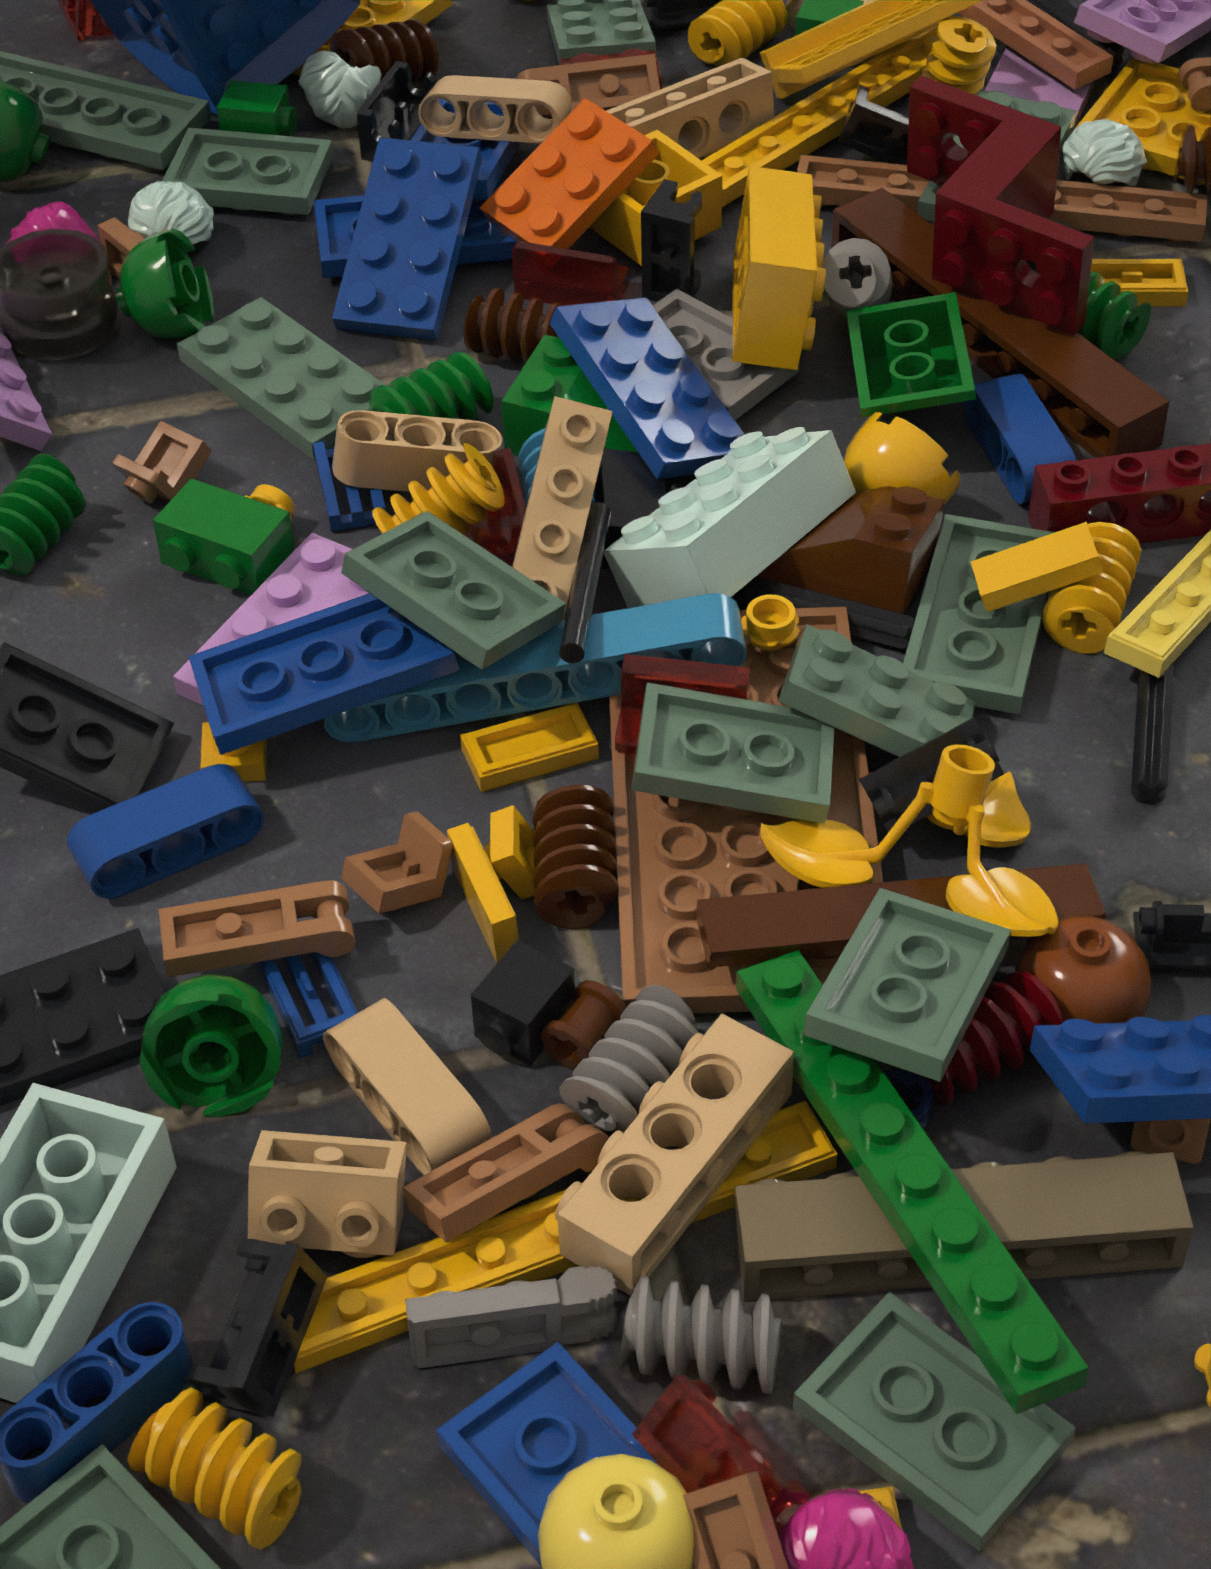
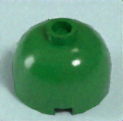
M1 80L0 183L11 182L25 175L32 162L41 165L50 144V136L42 133L44 119L38 103L27 92Z
M176 229L160 232L140 241L125 256L120 272V286L116 288V299L125 316H131L134 322L149 335L169 340L188 338L199 332L202 328L207 327L203 324V320L209 322L214 319L213 295L203 265L193 267L186 252L196 249L191 241L181 231Z
M214 974L187 979L163 994L151 1012L144 1026L140 1066L148 1086L166 1104L181 1110L182 1103L191 1107L208 1106L203 1111V1116L223 1117L244 1112L264 1099L273 1087L274 1077L280 1068L283 1041L281 1027L273 1006L252 985L232 976Z

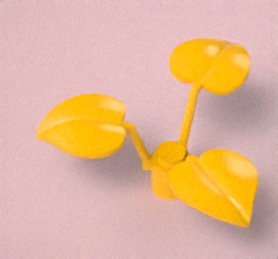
M950 745L944 748L933 783H920L916 798L880 844L874 848H869L867 840L858 831L844 823L833 820H826L825 824L801 819L779 825L761 823L760 836L767 850L778 864L798 879L820 888L870 884L874 875L870 864L881 862L927 803L931 804L932 814L926 817L932 823L942 828L953 830L956 835L965 834L968 837L967 869L970 875L954 876L949 880L946 888V900L954 912L1011 929L1010 936L1033 937L1042 936L1046 933L1052 935L1056 932L1058 926V916L1054 906L1036 882L1012 868L998 867L986 871L981 864L980 845L1003 848L1022 844L1029 836L1031 823L1018 797L1012 773H1004V775L990 782L995 763L988 754L977 748L967 745Z

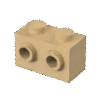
M261 1130L249 1164L247 1239H256L285 1245V1243L296 1244L302 1249L342 1251L346 1255L356 1258H369L378 1254L394 1256L403 1221L406 1142Z

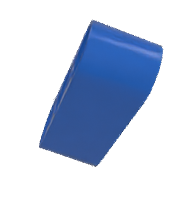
M1014 374L974 383L976 399L963 401L967 423L1013 500L1020 505L1030 503L1035 465L1059 463L1069 460L1074 461L1076 460L1075 455L1023 374Z
M216 764L83 818L70 830L67 836V847L94 894L101 898L113 899L246 844L260 832L264 825V814L236 769L228 764Z
M147 1302L129 1309L0 1418V1469L14 1497L24 1503H30L101 1444L111 1453L139 1429L153 1413L171 1401L188 1384L185 1381L190 1366L193 1364L181 1318L173 1308L164 1303ZM166 1347L156 1355L142 1356L143 1353L152 1348ZM107 1397L105 1401L97 1406L82 1407L93 1398ZM47 1448L42 1455L35 1459L21 1460L25 1454L33 1449Z

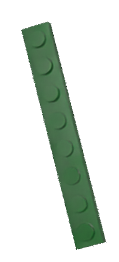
M797 950L738 970L736 979L737 992L766 1036L794 1051L793 1077L1015 1414L1017 1415L1085 1387L1089 1367L875 1059L803 1035L806 1013L823 985L800 951Z

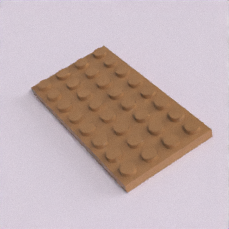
M847 607L795 608L796 614L799 617L797 627L800 629V633L797 639L790 645L778 650L767 651L752 645L750 637H744L747 650L746 660L735 672L720 677L670 685V687L789 707L778 702L796 644L806 624L819 630L828 629L844 635L851 642ZM739 610L741 618L746 615V610ZM645 690L610 696L623 1001L627 1007L631 1002L636 1001V996L645 986L655 984L668 987L680 996L690 1007L693 1014L748 1012L750 1010L736 990L737 971L759 963L708 967L695 915L697 900L820 888L808 884L786 871L769 853L760 836L761 823L779 825L800 819L631 790ZM834 728L831 796L826 820L844 823L855 829L867 840L869 848H874L878 845L873 804L859 780L869 774L865 742L840 729ZM881 862L870 864L874 872L871 883L883 882ZM840 955L804 959L823 985Z

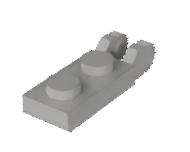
M590 1265L589 1268L579 1266L568 1268L557 1281L556 1278L533 1282L514 1281L504 1286L460 1292L440 1291L429 1296L405 1299L412 1364L417 1366V1369L542 1352L556 1342H559L561 1345L589 1342L592 1338H598V1340L604 1336L607 1338L609 1333H614V1327L618 1326V1308H615V1302H613V1299L617 1298V1279H614V1273H610L608 1268H601V1265L598 1267Z

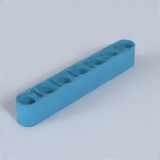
M713 593L594 614L591 617L584 658L574 664L565 662L559 655L565 620H562L557 626L483 670L455 652L460 671L324 718V728L336 740L361 742L646 690L647 683L670 686L724 676L735 672L746 660L747 650L739 607L731 597L720 593Z

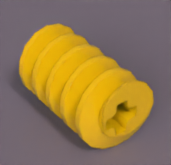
M722 0L691 22L688 29V43L691 52L699 60L718 67L739 58L745 59L751 52L756 51L763 44L773 39L774 36L785 30L788 23V12L783 0Z
M960 16L944 18L938 24V35L933 39L932 52L928 54L927 67L923 70L922 76L977 95L983 89L985 76L989 72L991 60L995 55L996 42L994 37L986 27L969 18Z
M463 443L468 459L466 463H463L453 454H448L444 457L450 473L448 476H444L435 467H430L426 470L432 488L427 490L418 481L413 480L408 484V489L414 501L409 503L399 494H394L390 497L395 515L391 516L381 507H376L372 510L373 518L379 530L383 534L428 511L465 535L468 532V523L477 525L486 519V509L495 512L504 506L503 488L492 465L474 446Z
M1105 522L1087 524L1104 572L1049 591L1048 600L1043 609L1042 621L1046 632L1054 642L1069 651L1079 654H1091L1104 650L1109 634L1121 622L1122 612L1126 606L1127 596L1131 590L1132 580L1135 577L1142 549L1138 539L1129 530L1116 524Z
M190 1387L182 1391L172 1402L166 1403L153 1413L142 1425L132 1442L127 1457L129 1467L139 1473L146 1472L149 1481L162 1488L170 1487L173 1496L187 1504L195 1503L198 1512L212 1520L219 1518L223 1528L237 1536L245 1534L248 1544L253 1548L261 1550L268 1547L284 1533L300 1503L302 1489L296 1477L302 1463L301 1454L289 1448L281 1453L272 1463L277 1448L276 1438L263 1433L256 1437L248 1446L252 1434V1424L243 1418H238L225 1428L228 1418L227 1408L215 1402L201 1412L204 1403L203 1393Z

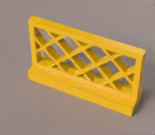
M871 0L760 52L765 68L772 72V85L776 97L783 99L938 26L942 19L951 17L953 14L982 0Z

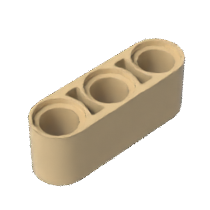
M451 75L444 76L437 81L419 105L418 115L423 127L431 134L439 137L542 143L571 113L572 102L566 89L560 84L551 81ZM439 99L448 101L453 106L455 113L445 110L440 104ZM487 102L498 105L503 111L504 116L494 114L489 109ZM535 105L544 106L548 109L553 119L542 117L537 112Z
M366 410L350 411L343 414L337 423L332 471L340 482L354 487L410 492L408 484L416 480L429 490L432 487L426 470L430 467H435L444 476H448L450 473L445 463V456L453 454L463 463L468 461L463 443L474 446L492 465L494 471L497 472L502 436L492 425L475 420Z
M381 999L323 1033L325 1047L336 1069L394 1141L406 1142V1156L422 1175L493 1138L488 1121L473 1097L388 999Z

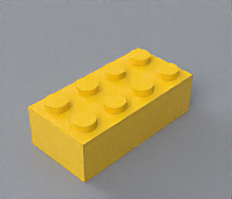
M749 166L732 260L733 362L798 370L801 350L811 351L816 319L812 317L814 301L821 302L826 276V268H822L824 243H820L823 219H819L821 196L813 195L812 174Z

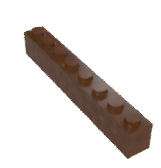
M879 188L833 209L831 248L837 243L851 238L867 239L878 245L887 256L891 269L892 291L890 298L894 302L956 292L969 360L993 379L1023 374L1059 430L1093 457L1098 458L1124 453L1151 451L1162 445L1169 400L1117 361L1113 360L1081 334H1069L932 279L934 226L884 188ZM856 271L862 277H864L862 271Z

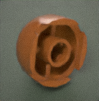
M1068 916L1058 920V926L1054 934L1046 933L1042 936H1033L1027 941L1015 971H1026L1036 976L1049 988L1059 1006L1064 1021L1083 1019L1096 1024L1127 1023L1132 1018L1145 1017L1150 1003L1151 977L1149 962L1131 934L1114 922L1095 916Z

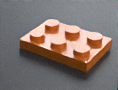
M584 98L479 208L489 222L553 265L658 156L659 152L651 139L587 98Z

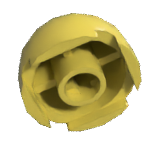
M617 1454L596 1457L567 1472L548 1496L538 1531L542 1569H695L692 1560L694 1547L693 1524L683 1497L687 1492L677 1477L651 1460Z

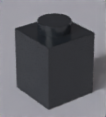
M517 940L471 994L474 1036L492 1052L499 1055L509 1054L531 1066L545 1049L544 1043L540 1038L542 1029L550 1021H559L573 1004L572 994L575 990L574 968Z

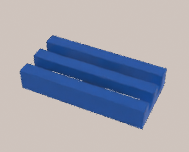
M324 442L313 443L315 462L330 530L338 531L376 525L372 511L363 512L358 488L346 484L344 486L351 514L340 516L329 467L333 462L334 449L326 450ZM367 488L372 510L376 507L386 510L382 490Z
M318 952L310 954L339 1013L338 1016L330 1019L300 956L283 957L314 1023L308 1027L304 1026L274 959L256 962L300 1058L313 1054L312 1045L320 1042L324 1044L323 1033L358 1013L332 957L323 956Z

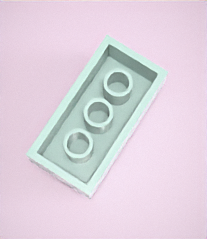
M797 427L784 431L777 436L764 437L762 432L759 431L745 434L730 444L732 451L723 458L711 461L698 468L694 473L696 479L686 487L673 490L662 496L658 501L660 507L649 516L638 518L625 525L621 529L623 536L605 549L604 555L627 607L632 608L713 593L732 597L852 497L856 491L832 430L806 432L805 428Z
M32 1083L0 1139V1398L18 1403L85 1346L177 1168L164 1118Z

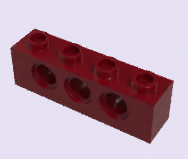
M1211 443L1035 465L1028 513L1032 529L1058 532L1087 522V524L1096 522L1112 523L1129 530L1138 539L1139 544L1206 535L1211 530Z

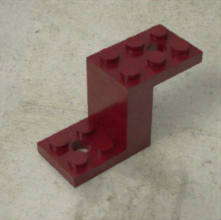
M921 75L910 86L907 172L942 185L935 194L932 279L1075 335L1085 324L1094 237L1049 220V217L1054 213L1062 126ZM951 133L959 136V140L964 148L954 141ZM1027 260L1035 263L1038 273L1030 268Z

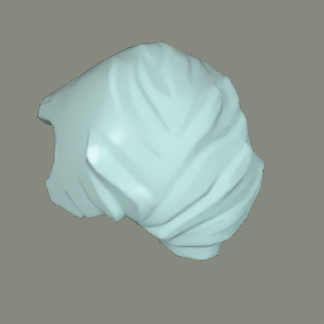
M321 51L310 55L306 59L299 84L303 88L307 101L316 117L341 129L352 128L358 125L356 113L380 83L382 74L377 66L368 65L362 68H353L341 59L338 54L330 51Z
M1108 119L1095 120L1094 122L1088 121L1080 124L1061 147L1063 152L1064 181H1070L1073 172L1077 173L1079 171L1094 183L1109 184L1122 182L1128 187L1136 188L1142 168L1147 162L1142 142L1128 125H1122Z
M156 181L141 189L132 199L128 216V227L133 232H139L144 239L166 229H176L181 231L194 245L201 241L207 242L210 240L211 231L213 230L212 218L214 212L201 194L183 182Z

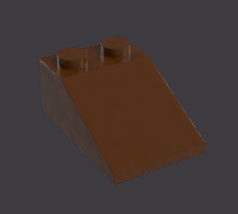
M886 486L856 492L757 576L903 614L929 572L940 534L945 500L928 496L923 490L915 487L895 488Z

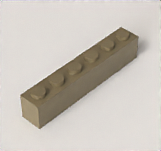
M1128 1151L1115 1157L1077 1160L1071 1157L1060 1156L1038 1163L1003 1165L997 1162H984L971 1168L951 1169L1027 1279L1179 1268L1184 1265L1194 1227L1174 1152L1147 1154L1142 1151ZM840 1173L826 1179L791 1182L780 1179H765L752 1185L735 1186L734 1230L744 1302L758 1301L761 1293L769 1294L771 1300L932 1287L858 1175Z

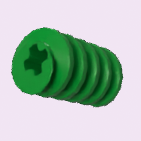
M1096 271L1091 272L1085 324L1077 333L1081 334L1113 360L1119 359L1133 350L1145 334L1151 316L1150 303H1142L1137 306L1136 294L1129 290L1121 293L1120 286L1114 281L1104 283V277Z
M460 351L447 356L446 361L439 359L429 364L427 369L419 368L411 372L408 378L401 376L391 381L390 386L381 385L373 389L369 398L370 411L459 419V414L464 420L477 419V406L486 414L491 413L494 406L490 381L483 369L472 357Z
M38 454L31 459L29 465L17 474L16 480L7 485L3 494L0 495V570L22 576L30 573L34 569L35 561L44 558L48 547L59 541L61 532L68 530L72 526L73 519L79 517L85 511L86 501L83 493L76 485L74 475L63 462L50 454Z

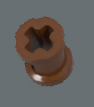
M586 980L580 982L572 994L573 1004L559 1021L553 1020L548 1022L540 1033L545 1050L555 1061L568 1069L574 1070L582 1059L589 1058L590 1050L599 1040L605 1039L607 1030L615 1021L620 1020L621 1014L627 1008L624 1001L614 991L596 981Z

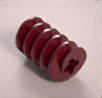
M1014 971L1003 979V982L990 983L941 1081L925 1077L932 1086L934 1100L938 1104L946 1106L954 1100L952 1083L961 1092L970 1094L977 1088L976 1073L984 1081L991 1083L1001 1076L1000 1063L1007 1069L1015 1071L1024 1064V1053L1030 1058L1036 1059L1030 1051L1034 1026L1062 1025L1064 1022L1055 998L1044 983L1026 971Z

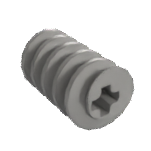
M851 238L837 243L828 251L822 263V268H826L824 290L830 305L838 314L847 318L846 310L887 304L892 291L891 269L887 256L878 245L867 239ZM862 271L864 276L862 287L853 289L850 283L853 278L852 272Z
M655 984L645 986L636 996V1001L631 1002L623 1011L620 1020L615 1021L605 1033V1039L599 1040L590 1050L589 1058L582 1059L574 1069L572 1077L566 1078L559 1087L561 1100L581 1115L584 1123L593 1124L599 1129L613 1133L618 1130L625 1132L639 1115L640 1105L650 1087L657 1081H662L663 1083L667 1081L678 1067L686 1044L695 1034L699 1033L695 1028V1017L690 1007L668 987Z
M641 1276L627 1306L621 1344L620 1370L622 1371L625 1368L633 1351H635L640 1373L645 1376H651L662 1357L666 1356L670 1377L673 1380L681 1381L694 1360L697 1363L700 1382L704 1385H712L722 1366L726 1365L731 1387L737 1390H742L752 1371L757 1370L761 1391L764 1394L772 1395L779 1357L783 1316L781 1318H774L770 1296L761 1293L751 1314L744 1313L740 1293L736 1289L730 1290L721 1309H714L709 1285L702 1284L691 1305L683 1304L679 1281L675 1280L670 1281L661 1300H653L649 1277Z

